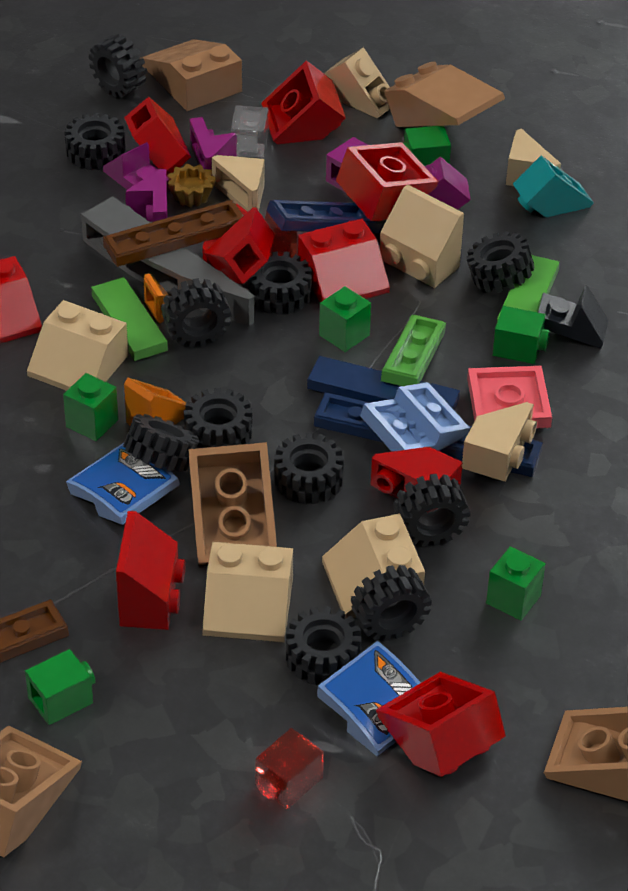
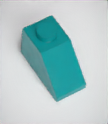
M542 155L513 183L520 194L517 198L519 203L530 213L536 210L546 218L590 208L594 204L579 182Z

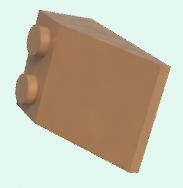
M193 39L141 57L145 61V64L142 66L147 68V71L186 111L242 92V60L226 44Z
M429 62L419 66L418 73L401 76L394 80V86L384 90L396 127L460 125L505 99L503 92L451 64L437 65L436 62Z
M267 442L188 449L198 565L209 564L212 542L277 547Z
M628 707L565 711L544 770L546 778L628 801Z
M7 726L0 731V856L2 857L7 856L28 839L80 770L82 761L11 726Z

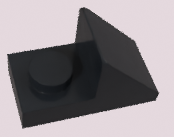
M585 285L577 304L546 293L542 294L537 312L546 314L544 329L602 348L609 320L587 285Z

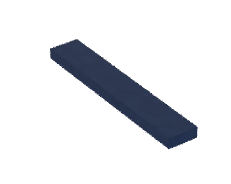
M325 392L314 416V427L383 442L360 416L364 404L370 402ZM467 435L439 451L463 461L464 441ZM532 440L531 443L525 442L523 445L525 450L522 462L518 469L512 468L511 472L533 477L542 452L543 442Z

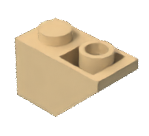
M364 47L343 58L324 73L333 80L340 102L375 118L380 117L390 109L384 90L390 87Z
M525 402L477 416L464 441L462 469L506 482L512 468L518 469L522 462L525 450L524 443H531L537 427V421L532 420L534 404Z

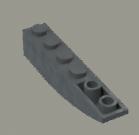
M113 196L81 214L83 241L111 262L113 260L103 246V236L152 223ZM186 247L119 266L123 271L143 283L144 275L150 274L168 292L169 296H172L170 290L174 286L178 290L182 288L180 283L186 281L188 285H192V279L199 278L201 284L204 279H208L212 285L217 283L220 289L223 290L231 310V321L247 326L254 323V295ZM200 308L199 310L206 311L207 308Z

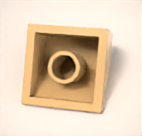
M406 185L381 230L380 253L382 260L436 288L460 267L464 213L410 185Z
M63 300L43 323L27 369V376L66 391L85 373L106 382L128 356L127 323Z
M400 514L361 521L322 556V563L340 609L345 612V619L349 616L357 618L351 607V596H356L354 590L357 586L364 587L362 583L364 578L373 579L375 577L373 572L379 569L381 573H385L387 566L393 565L395 570H397L399 565H405L407 569L411 567L418 574L424 585L425 570Z
M212 542L206 579L203 636L285 642L293 582V548Z

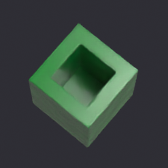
M444 126L405 129L403 144L424 166L430 165L439 157L450 164L451 143Z
M346 286L320 302L319 336L344 352H347L370 336L371 302Z
M503 306L495 328L492 356L535 364L539 350L546 351L550 330L544 329L546 314Z
M85 373L63 394L66 427L81 435L97 441L119 420L117 387Z
M510 546L490 570L486 604L522 621L541 597L546 563Z
M70 649L25 670L28 698L48 725L93 704L92 685L95 684L93 671L87 662H80Z

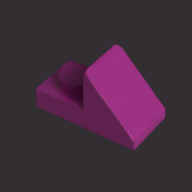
M203 117L190 119V146L198 165H202L203 169L212 170V157L216 155L237 157L236 133L214 136L213 130L207 129Z
M147 142L120 155L103 166V172L126 190L157 171L150 164L149 144ZM167 177V192L170 191V189L168 188V182H169L168 177Z
M166 169L157 170L130 187L125 193L126 205L143 218H146L147 221L155 222L168 218Z

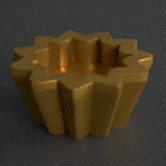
M186 164L183 168L175 167L174 173L167 175L169 180L168 188L176 201H179L180 205H187L188 207L193 205L200 206L201 203L207 202L216 178L211 176L212 170L203 169L202 165L193 167L190 164Z

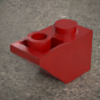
M150 97L146 98L124 117L132 137L139 146L146 142L149 144L150 160L158 170L166 169V176L173 173L175 167L180 168L191 158L173 117Z
M252 207L204 254L215 269L223 272L235 283L244 284L268 261L275 233L258 209Z
M431 447L378 453L372 458L370 485L398 498L397 493L400 490L407 492L405 488L407 483L411 482L413 485L418 484L416 478L421 476L427 481L430 478V474H437L439 480L443 474L448 475L450 481L454 478L461 486L463 462ZM438 508L427 511V513L432 512Z

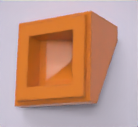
M145 274L143 278L145 303L156 321L162 323L164 318L161 306L165 304L164 297L169 294L150 274Z

